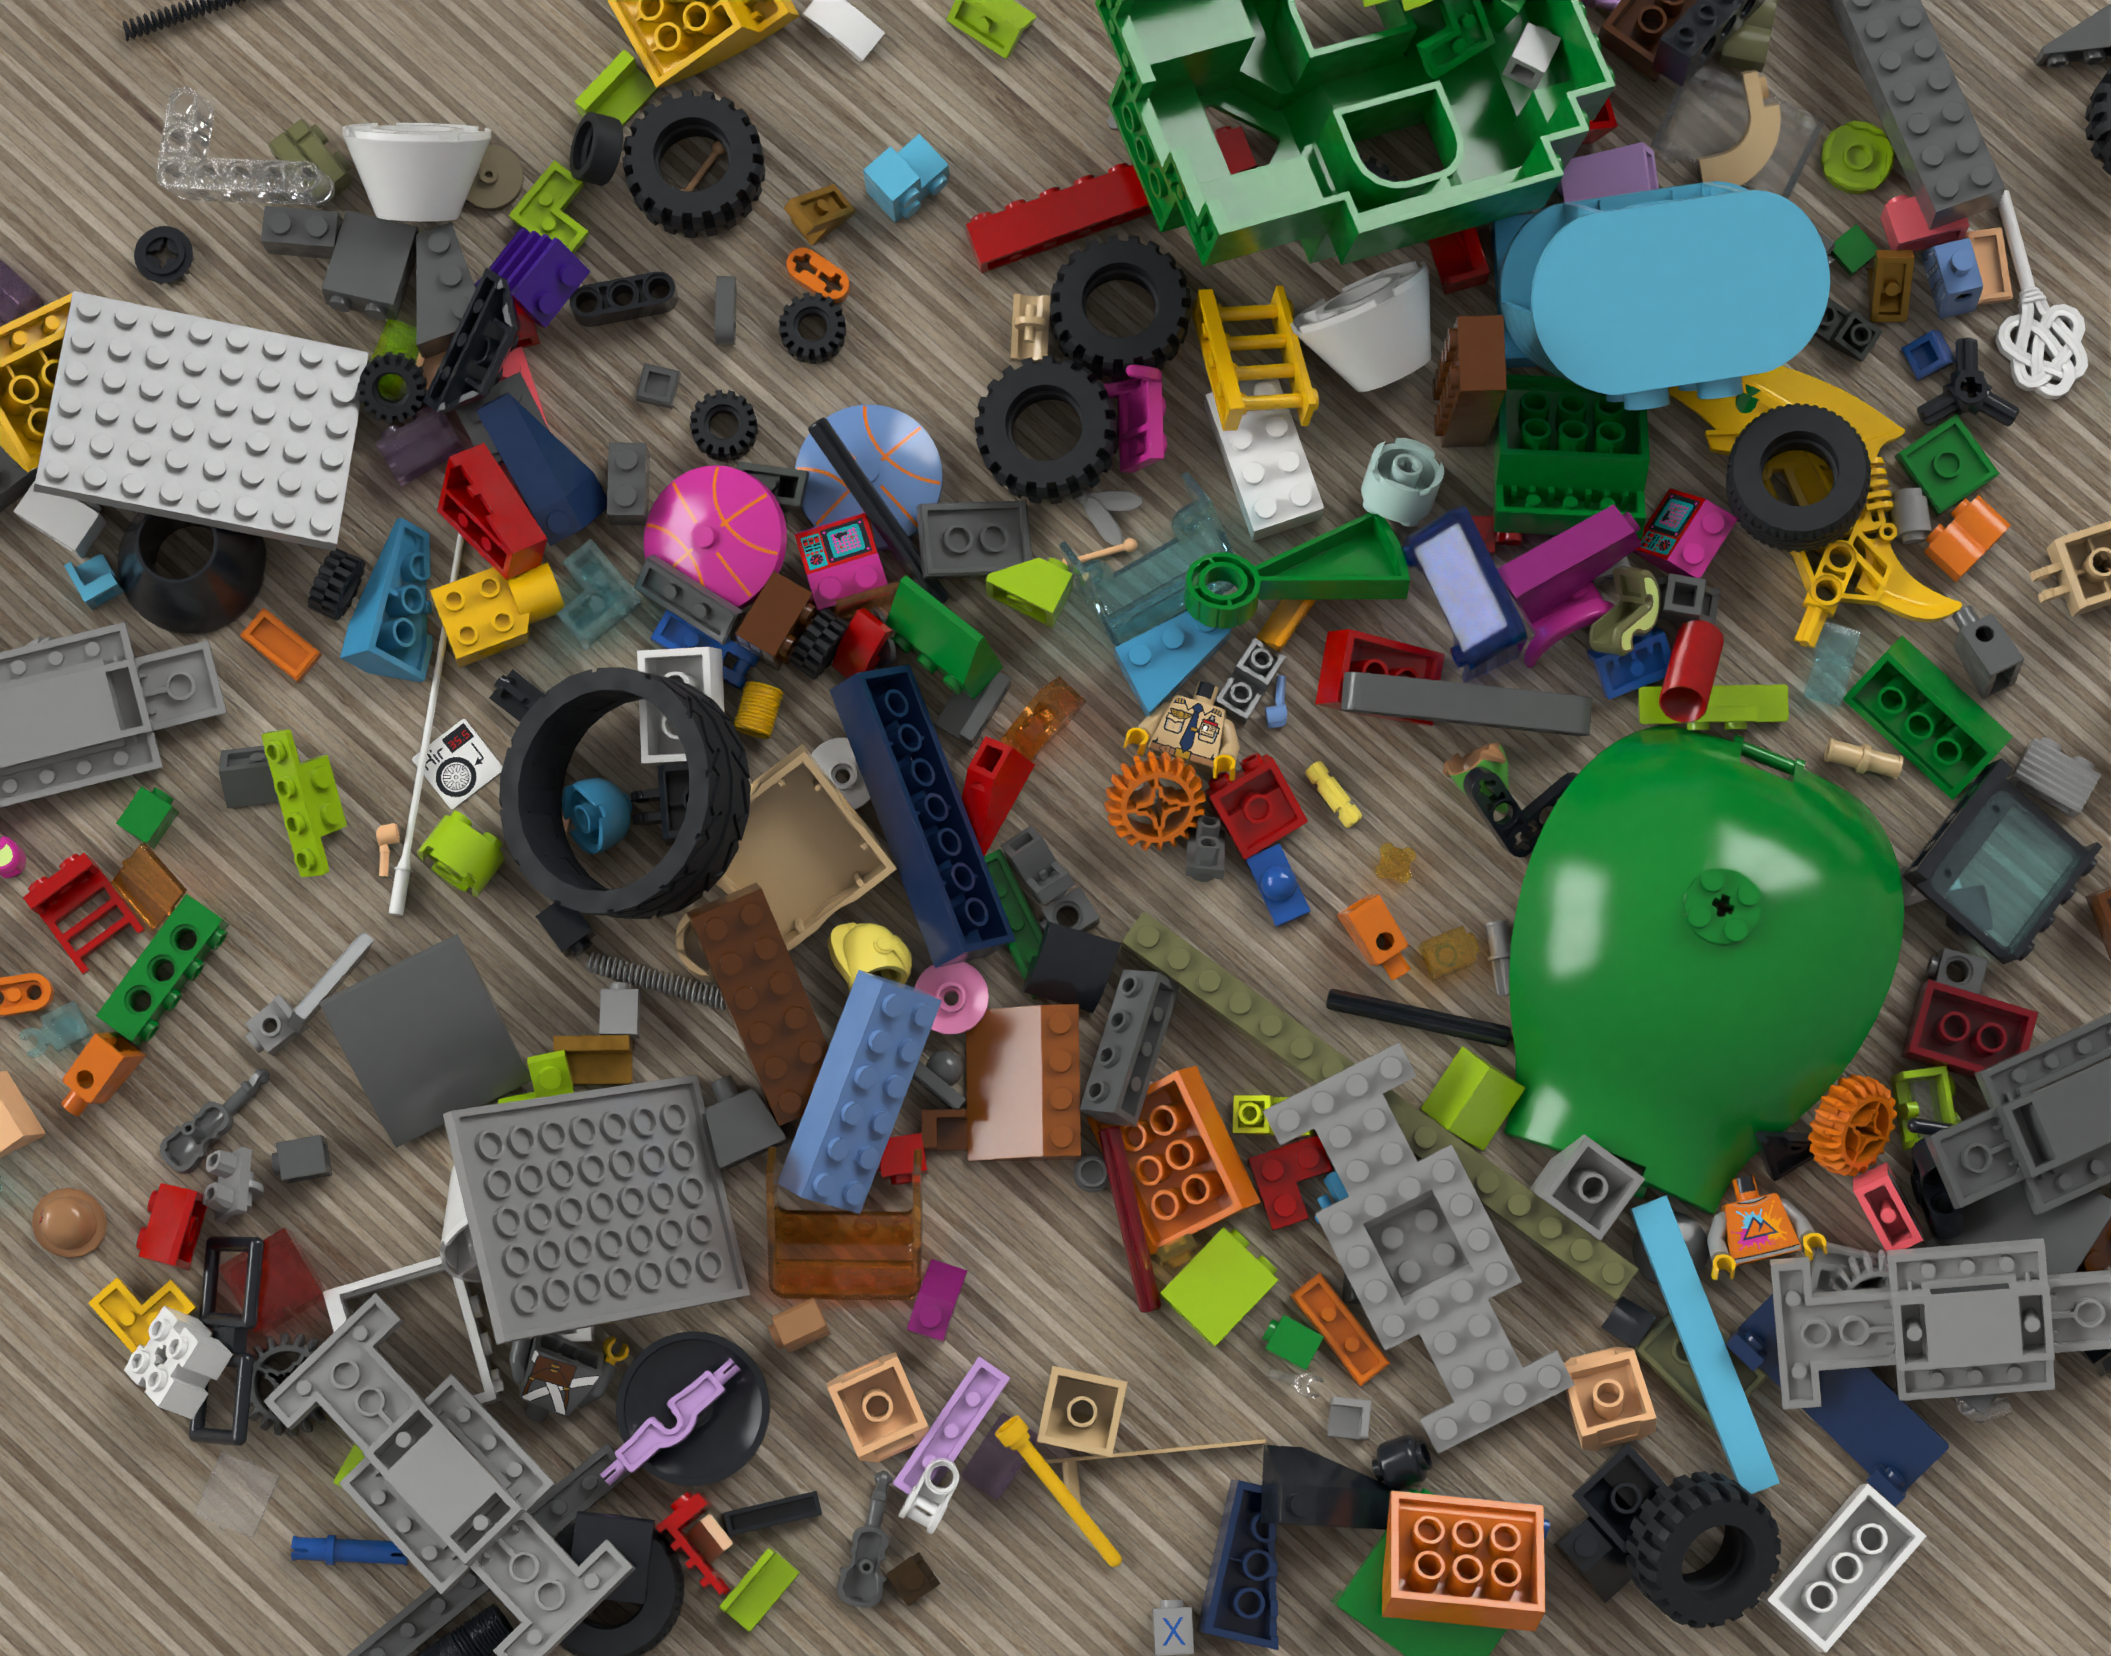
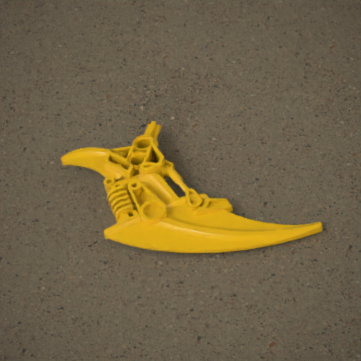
M1779 366L1766 373L1741 376L1743 393L1747 394L1746 384L1761 390L1752 396L1759 399L1756 407L1746 414L1739 412L1737 409V395L1717 399H1699L1697 391H1680L1678 386L1668 387L1670 396L1692 409L1714 429L1706 430L1704 434L1710 452L1729 456L1736 438L1740 435L1742 429H1745V426L1749 422L1751 423L1755 417H1759L1763 412L1767 413L1771 408L1776 409L1777 406L1785 407L1787 404L1795 405V403H1800V405L1809 404V406L1817 405L1819 406L1818 408L1822 409L1823 407L1827 408V411L1832 410L1837 416H1842L1844 421L1847 420L1850 426L1857 430L1856 433L1860 434L1861 440L1864 441L1871 463L1870 487L1861 516L1855 525L1851 527L1850 531L1842 537H1848L1847 541L1836 540V542L1829 543L1824 548L1820 547V549L1814 550L1823 554L1814 574L1805 551H1801V553L1796 551L1789 552L1793 556L1806 589V596L1802 603L1806 611L1794 638V641L1800 643L1799 645L1815 648L1826 619L1834 617L1839 602L1877 605L1902 618L1926 623L1949 618L1961 609V602L1936 593L1914 579L1897 560L1891 547V543L1897 536L1898 531L1894 524L1886 523L1885 513L1890 512L1894 508L1893 502L1888 501L1893 497L1890 490H1885L1890 487L1887 479H1883L1888 476L1886 469L1880 468L1885 465L1884 459L1877 457L1883 446L1901 439L1905 433L1904 428L1898 426L1885 415L1848 392L1825 381L1784 366ZM1800 450L1787 451L1776 455L1766 463L1762 473L1764 487L1779 501L1770 478L1772 473L1782 472L1796 506H1807L1821 501L1830 493L1834 482L1832 470L1824 460L1815 454ZM1872 516L1876 517L1875 522L1872 521ZM1884 532H1888L1890 536H1886ZM1877 533L1875 539H1868L1865 534ZM1841 554L1847 560V566L1842 568L1834 566L1829 556ZM1853 571L1860 577L1854 590L1859 594L1844 593ZM1827 587L1832 591L1834 599L1830 601L1820 599L1816 594V588Z

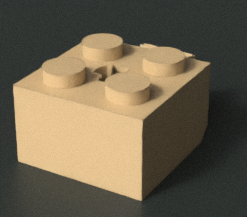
M2111 521L2054 540L2046 548L2052 564L2030 573L2032 582L2042 581L2054 575L2057 576L2060 586L2046 589L2037 596L2040 603L2064 597L2071 617L2111 605ZM2093 563H2095L2096 566L2102 565L2104 567V571L2102 573L2097 571L2094 568Z

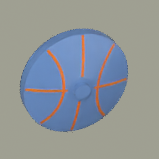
M881 405L852 406L828 416L826 419L910 539L919 533L916 507L918 504L939 503L942 492L943 474L941 460L929 434L907 414ZM809 434L800 449L795 466L797 470H804L810 473L802 505V511L809 523L815 528L863 513L864 511L811 434ZM867 516L877 551L890 549Z

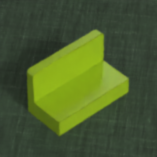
M955 0L946 21L1007 59L1012 55L1022 32L1034 23L1036 15L1014 0Z
M624 49L574 102L578 113L582 117L589 112H594L619 119L622 127H624L658 91V88H656L650 78L637 68L635 58Z
M768 1548L719 1608L723 1612L728 1613L748 1632H751L800 1572L775 1550Z

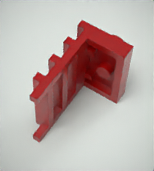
M83 853L80 856L73 854L66 858L59 865L61 870L50 878L44 876L36 880L29 886L28 890L30 892L22 898L31 910L40 915L80 972L85 975L90 971L83 962L86 957L130 925L139 935L145 929L126 905L124 899L118 894L110 880L99 868L96 861L86 853ZM106 890L111 896L109 901L68 931L62 933L57 926L58 923L102 891ZM119 907L124 917L78 951H75L70 942Z
M686 1492L670 1506L674 1512L659 1523L656 1529L663 1534L670 1532L675 1539L670 1545L672 1549L677 1552L684 1550L690 1557L684 1563L689 1570H696L698 1568L705 1577L699 1583L703 1588L713 1586L719 1595L722 1593L726 1595L731 1589L683 1531L713 1505L703 1493L697 1492L693 1495L691 1492Z

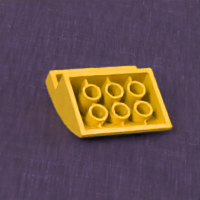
M607 0L656 88L668 86L707 70L759 43L800 16L791 0Z
M72 293L0 327V446L27 472L38 468Z

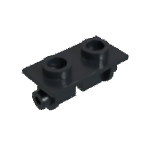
M512 669L507 676L502 675L496 681L494 686L497 689L489 699L521 722L524 715L541 696L544 698L546 695Z

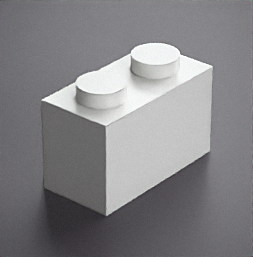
M34 481L13 512L25 523L80 558H83L107 524V521L99 514L102 508L95 503L33 491Z

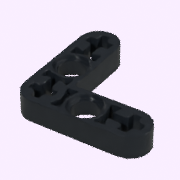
M1481 766L1470 770L1465 776L1463 788L1501 847L1513 856L1520 858L1526 857L1533 852L1545 824H1541L1539 820L1541 811L1547 806H1553L1554 808L1557 799L1562 796L1578 773L1571 772L1563 775L1523 810H1521L1500 777L1488 768ZM1483 779L1486 780L1484 782L1485 787L1493 794L1489 797L1479 791L1481 789L1479 783ZM1507 803L1508 812L1506 816L1500 821H1494L1493 813L1496 807ZM1529 823L1537 828L1535 832L1532 831L1533 828L1528 825ZM1520 832V839L1522 841L1517 845L1515 836Z

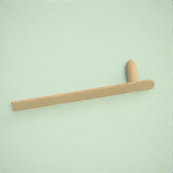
M1266 1439L1113 1453L1112 1458L1266 1443ZM1085 1455L1044 1460L1048 1464L1062 1462L1064 1485L1081 1505L1077 1461L1110 1457Z

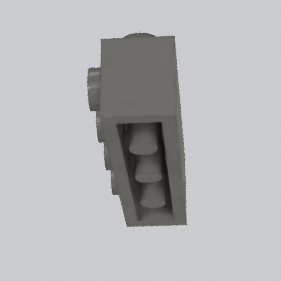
M1123 969L1079 1110L1101 1124L1137 1126L1180 986L1159 972Z

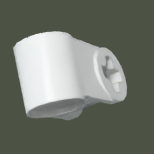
M947 1458L932 1460L926 1466L917 1485L911 1490L898 1517L902 1519L908 1517L926 1527L927 1533L932 1535L948 1507V1502L959 1482V1472L955 1463ZM938 1466L948 1467L953 1473L952 1481L942 1487L935 1485L930 1477L934 1468ZM915 1506H919L920 1508L928 1511L929 1513H931V1515L921 1511Z

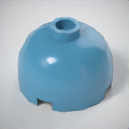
M586 778L565 787L561 799L564 819L567 820L569 817L572 819L575 830L570 831V834L582 850L588 854L603 852L617 845L625 837L630 826L632 803L629 796L622 792L617 785L604 778Z

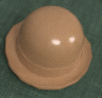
M62 1188L53 1190L42 1197L34 1209L31 1224L36 1240L44 1249L56 1256L74 1258L85 1256L98 1248L106 1235L107 1219L103 1207L94 1197L82 1190Z

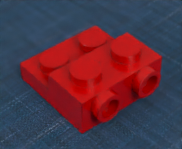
M1254 753L1240 762L1242 769L1235 772V779L1233 781L1229 780L1228 772H1222L1217 775V779L1211 778L1208 781L1210 788L1204 791L1206 799L1216 817L1220 818V824L1225 827L1238 853L1244 860L1308 822L1274 758L1267 754L1261 757L1260 753Z

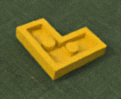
M116 1277L88 1302L132 1354L139 1345H147L150 1340L149 1327L163 1306L187 1315H192L198 1309L174 1280H169L142 1304L126 1284Z

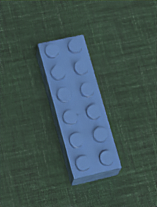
M858 970L777 1184L801 1198L858 1214L861 1213L942 1000L917 988Z

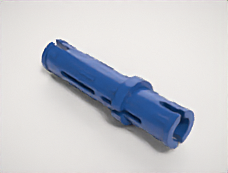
M328 1535L327 1538L293 1536L291 1549H294L291 1552L292 1561H326V1565H335V1562L403 1564L408 1566L409 1559L392 1541L337 1539V1535Z

